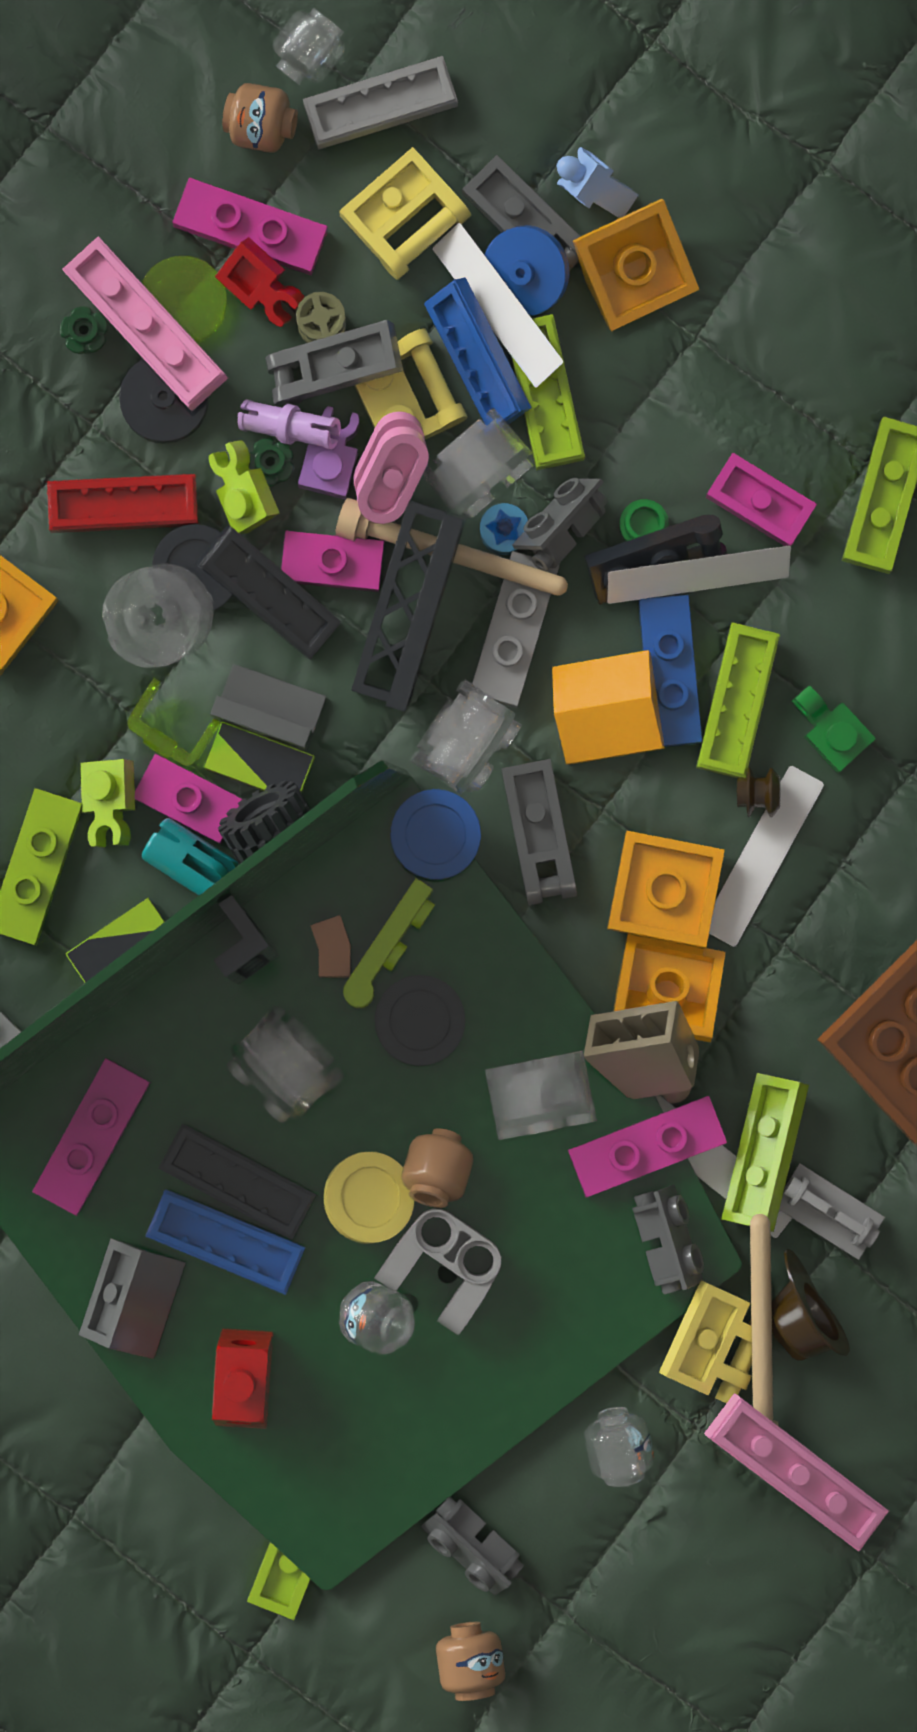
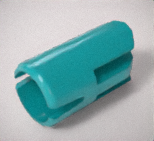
M166 818L160 823V831L152 834L142 852V859L198 896L239 865L236 860L170 818Z

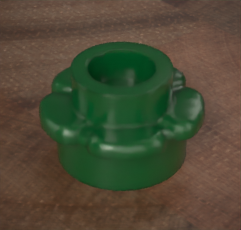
M80 306L74 308L69 317L66 316L62 319L60 335L62 338H65V345L71 352L76 354L94 353L100 350L106 343L105 335L108 331V322L102 313H95L88 306ZM82 326H87L89 328L87 334L83 335L80 333V328Z
M264 438L254 444V450L249 453V469L261 468L269 487L287 481L294 471V465L291 462L294 455L290 446L280 441L278 443L274 442L272 438ZM268 458H273L275 460V464L273 466L266 465V460Z

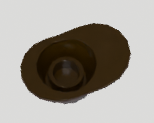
M787 1249L784 1253L790 1281L772 1299V1333L791 1357L797 1361L815 1357L830 1350L835 1351L839 1355L847 1356L850 1351L849 1341L841 1324L828 1305L819 1296L800 1259L792 1250Z

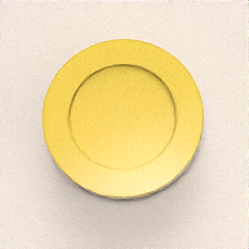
M361 1152L345 1158L335 1166L326 1181L323 1198L326 1214L331 1224L340 1234L358 1243L372 1244L394 1237L406 1226L413 1212L414 1200L409 1196L410 1190L402 1182V1165L382 1153Z

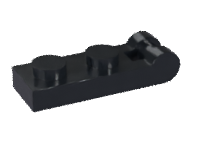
M702 515L584 556L593 592L599 605L608 601V573L611 571L728 555L726 546L720 542L723 535L720 519L715 515ZM694 543L700 544V545H698V546H695V547H692V548H689V549H687V547H686V546L692 545V544H694Z

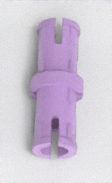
M246 399L240 408L249 411V413H238L237 422L241 431H252L275 436L278 441L284 444L291 445L295 441L332 450L338 441L330 438V434L340 437L341 424L338 418L301 412V409L296 405L286 404L281 408Z

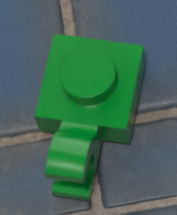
M810 685L791 701L797 710L814 726L804 738L836 773L842 771L876 739L843 702L830 711L824 700Z

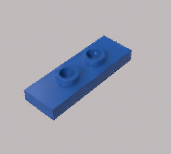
M466 277L453 280L427 300L424 305L488 432L493 433L502 430L530 410L532 407Z
M689 596L639 599L643 651L649 650L651 652L664 747L701 744L702 735Z
M168 1189L164 1190L146 1233V1237L285 1295L306 1248Z

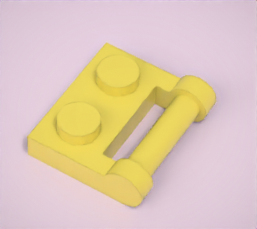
M414 147L407 151L339 211L340 217L375 254L385 269L396 280L409 271L407 265L449 228L455 223L463 224L472 216L462 200ZM435 198L442 205L443 209L394 250L386 240Z
M426 328L407 334L398 341L401 360L412 355L438 413L427 419L425 418L402 371L354 385L374 429L377 423L387 414L406 412L418 419L423 428L424 437L428 439L460 424L468 418L462 404H456L429 347L432 344V340Z

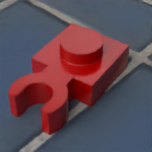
M250 237L240 242L215 275V278L250 310L261 302L265 306V313L268 319L279 327L284 326L292 318L282 308L281 300L286 301L293 309H296L305 298L299 289L289 285L283 286L278 281L285 269Z

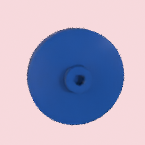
M523 225L500 233L489 244L485 257L529 316L540 314L559 302L569 282V263L563 247L552 234L539 227Z
M426 790L411 796L399 807L391 826V844L398 861L410 873L428 880L448 879L464 871L475 858L481 840L480 824L473 808L462 797L446 790Z

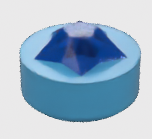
M508 503L497 504L489 508L484 513L480 522V537L483 544L490 551L499 555H509L512 551H519L520 549H514L512 544L524 532L523 527L528 521L525 513L517 506Z

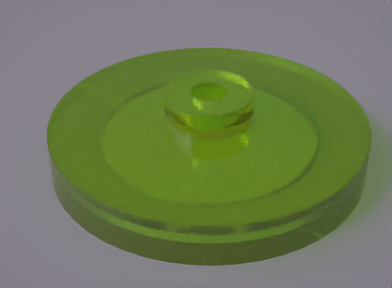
M174 256L164 259L154 265L141 282L196 343L211 336L224 319L227 309L225 286L215 278L216 270L201 259L191 256Z

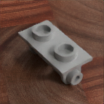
M800 1163L784 1188L779 1209L858 1260L866 1247L870 1248L880 1232L878 1228L885 1218Z

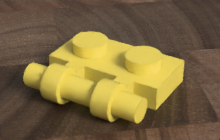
M701 1280L659 1373L708 1396L718 1377L723 1381L715 1398L726 1404L734 1393L739 1395L741 1388L746 1390L752 1378L748 1374L752 1366L751 1319L749 1324L743 1322V1319L751 1303ZM735 1336H738L742 1339L730 1365L725 1364V1358Z

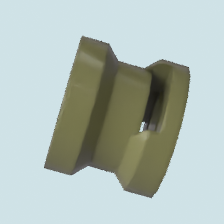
M314 292L306 296L299 303L296 319L298 332L304 342L309 343L346 331L345 310L340 300L334 295L326 292Z

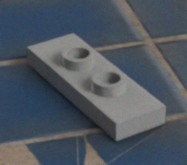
M440 56L303 99V104L317 148L320 150L458 107V100L444 57Z
M512 551L510 560L537 568L533 564L531 556ZM559 565L556 568H549L546 572L557 575ZM506 579L503 580L471 686L470 695L514 708L518 707L550 600V593Z

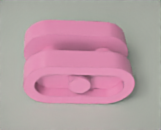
M389 413L377 423L354 471L353 480L358 507L362 515L371 522L378 524L390 523L404 513L428 464L429 454L423 428L418 419L409 413Z

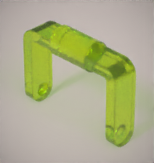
M154 678L129 716L128 727L144 739L143 744L167 760L171 757L180 764L189 766L198 761L221 722L214 718L191 754L178 746L179 743L155 727L151 728L139 720L162 683Z

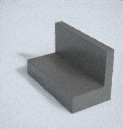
M233 664L221 697L216 696L210 715L217 722L221 723L223 721L307 753L327 697Z
M111 1238L79 1335L109 1349L154 1359L186 1262L155 1254L127 1242Z

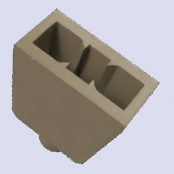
M678 1001L591 1015L583 1057L628 1098L639 1099L662 1095L667 1102L678 1103L686 1099L690 1094L691 1088L694 1086L699 1047Z

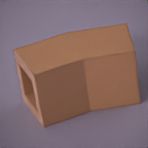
M339 915L310 925L319 949V977L349 978L351 976V945L341 916Z

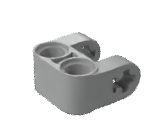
M432 1208L424 1211L402 1236L374 1279L393 1292H396L421 1254L425 1252L464 1279L437 1320L444 1327L459 1335L495 1280L501 1267V1255L497 1246L490 1239L458 1217L442 1208ZM433 1217L445 1219L451 1227L449 1240L440 1246L428 1244L422 1236L423 1224ZM483 1246L492 1253L493 1263L487 1272L474 1274L465 1268L463 1258L470 1248Z

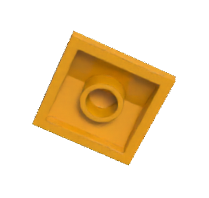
M663 199L657 200L573 240L585 281L610 331L700 290Z
M649 650L552 667L554 716L567 765L665 749L651 652Z
M628 934L613 1011L678 1001L695 1039L711 1043L726 952Z

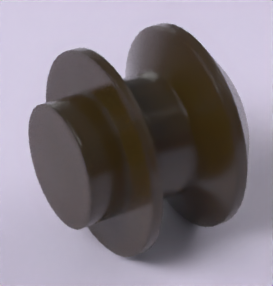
M748 768L747 778L737 779V807H747V817L751 816L755 807H765L769 817H773L780 808L781 796L779 775L773 768H770L765 778H755L751 768Z

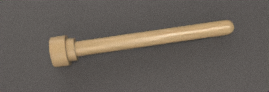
M347 498L338 518L336 536L355 541L356 538L366 540L368 536L396 544L401 525L393 522L385 524L371 522L360 512L357 500ZM411 529L410 533L420 551L436 543L437 536ZM407 542L406 548L411 549L409 543ZM462 544L458 545L453 563L556 596L562 595L567 591L568 583L562 576Z
M756 1214L750 1221L753 1407L778 1426V1422L773 1420L770 1220L764 1214Z

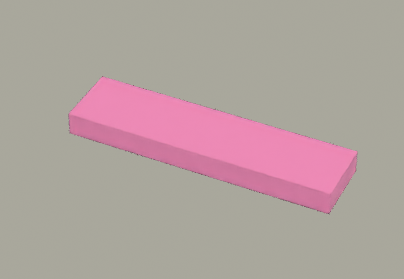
M99 236L62 269L191 412L228 379L225 373Z
M736 1393L733 1394L704 1433L709 1439L857 1551L861 1550L889 1512L880 1503Z

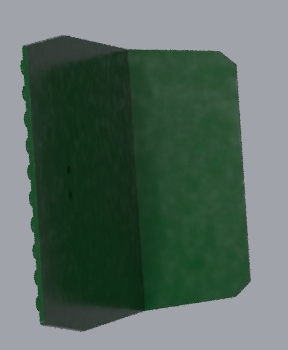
M384 760L379 761L351 778L0 1048V1227L79 1331L111 1238L127 1242L155 1254L186 1262L154 1359L109 1349L87 1338L85 1339L170 1451L323 1590H330L342 1582L448 1497L457 1492L687 1312L699 1284L687 1290L680 1289L667 1294L662 1293L660 1285L655 1286L646 1251L662 1247L660 1237L642 1242L632 1210L633 1207H636L635 1196L651 1191L656 1192L670 1185H675L677 1195H681L684 1198L688 1207L689 1222L686 1225L692 1244L698 1246L703 1257L704 1270L701 1275L704 1282L718 1287L738 1272L742 1265L739 1254L688 1158L587 1198L585 1197L568 1150L662 1114L664 1111L656 1096L639 1099L626 1097L583 1057L590 1017L595 1015V1012L475 858L464 871L454 877L443 880L420 878L410 873L401 865L394 854L391 844L392 821L399 807L411 796L422 792V789L406 769ZM415 878L433 889V893L428 900L434 903L435 907L420 929L411 925L400 942L408 947L394 969L389 971L383 967L373 981L374 998L372 1002L364 1008L352 1007L343 995V988L349 978L319 977V949L310 925L339 915L341 916L351 945L352 974ZM230 895L246 909L279 955L239 985L226 978L214 962L215 958L243 939L219 905L220 902ZM415 975L435 977L448 984L459 996L465 1011V1029L459 1045L442 1061L426 1066L409 1065L395 1059L382 1046L375 1029V1012L382 995L395 982ZM107 1058L148 1080L151 1084L79 1215L76 1216L32 1191L102 1063ZM182 1124L197 1130L317 1194L293 1240L158 1169ZM434 1129H447L457 1133L462 1138L461 1143L472 1152L473 1166L464 1195L457 1201L449 1202L448 1206L442 1209L449 1211L490 1239L497 1246L501 1255V1267L485 1298L459 1335L444 1327L437 1320L464 1279L457 1275L456 1279L452 1282L442 1281L438 1275V1270L442 1264L425 1252L421 1254L396 1292H393L374 1279L411 1225L424 1211L434 1207L420 1204L414 1200L413 1212L408 1223L398 1234L388 1240L365 1244L346 1238L331 1224L325 1211L323 1198L328 1176L335 1166L345 1158L361 1152H378L393 1158L404 1167L411 1142L419 1135L432 1134ZM168 1189L305 1246L306 1248L287 1294H282L146 1237L164 1190ZM433 1217L423 1224L422 1236L428 1244L440 1246L449 1240L451 1227L445 1219ZM474 1246L465 1253L463 1263L469 1272L482 1274L491 1268L493 1256L487 1248ZM372 1288L373 1290L366 1295V1301L360 1313L353 1316L356 1322V1337L354 1340L357 1344H355L349 1337L344 1324L349 1304L360 1293ZM405 1294L415 1296L418 1300L417 1309L412 1313L403 1312L398 1305L401 1296ZM364 1313H365V1315H366L365 1326H364V1328L362 1329V1331L359 1332V1331H360L359 1322H360L361 1317H362V1316L364 1315ZM223 1328L273 1332L267 1429L216 1426L212 1421L216 1350Z

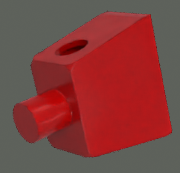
M222 1329L216 1350L212 1421L216 1426L267 1429L273 1332Z

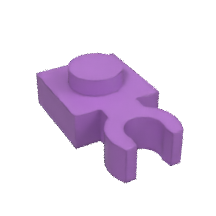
M327 406L322 416L333 417V407ZM352 412L350 423L346 428L341 429L340 437L330 434V438L338 441L334 449L330 450L322 446L308 444L298 481L299 488L344 500L347 499L358 457V449L348 447L346 443L354 438L359 430V416L357 413Z

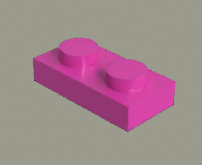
M735 453L731 454L705 497L783 546L790 547L817 505Z

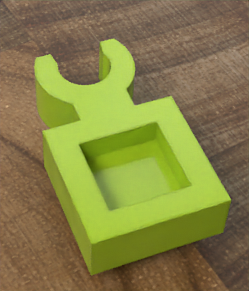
M241 440L225 444L230 461L226 451L210 454L209 463L214 473L222 477L225 483L216 492L230 526L239 534H247L280 513L262 469H249V450Z
M118 759L81 763L82 812L95 814V820L91 823L88 830L90 846L106 847V832L110 828L113 832V845L128 846L131 833L128 824L123 820V811L135 810L134 761Z

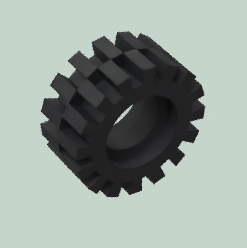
M281 781L277 786L274 783L268 785L263 792L257 790L252 793L253 797L248 800L244 798L238 802L239 807L231 808L226 813L228 817L221 819L219 823L221 826L218 827V831L239 864L311 810L295 782L290 781L287 783V781Z

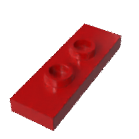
M196 474L47 481L49 531L51 533L182 527L199 524Z

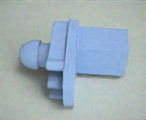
M582 147L578 149V158L564 156L558 160L557 171L562 178L558 180L557 185L567 190L588 208L594 202L618 218H621L627 214L638 197V194L630 187L611 176L614 170L593 153Z

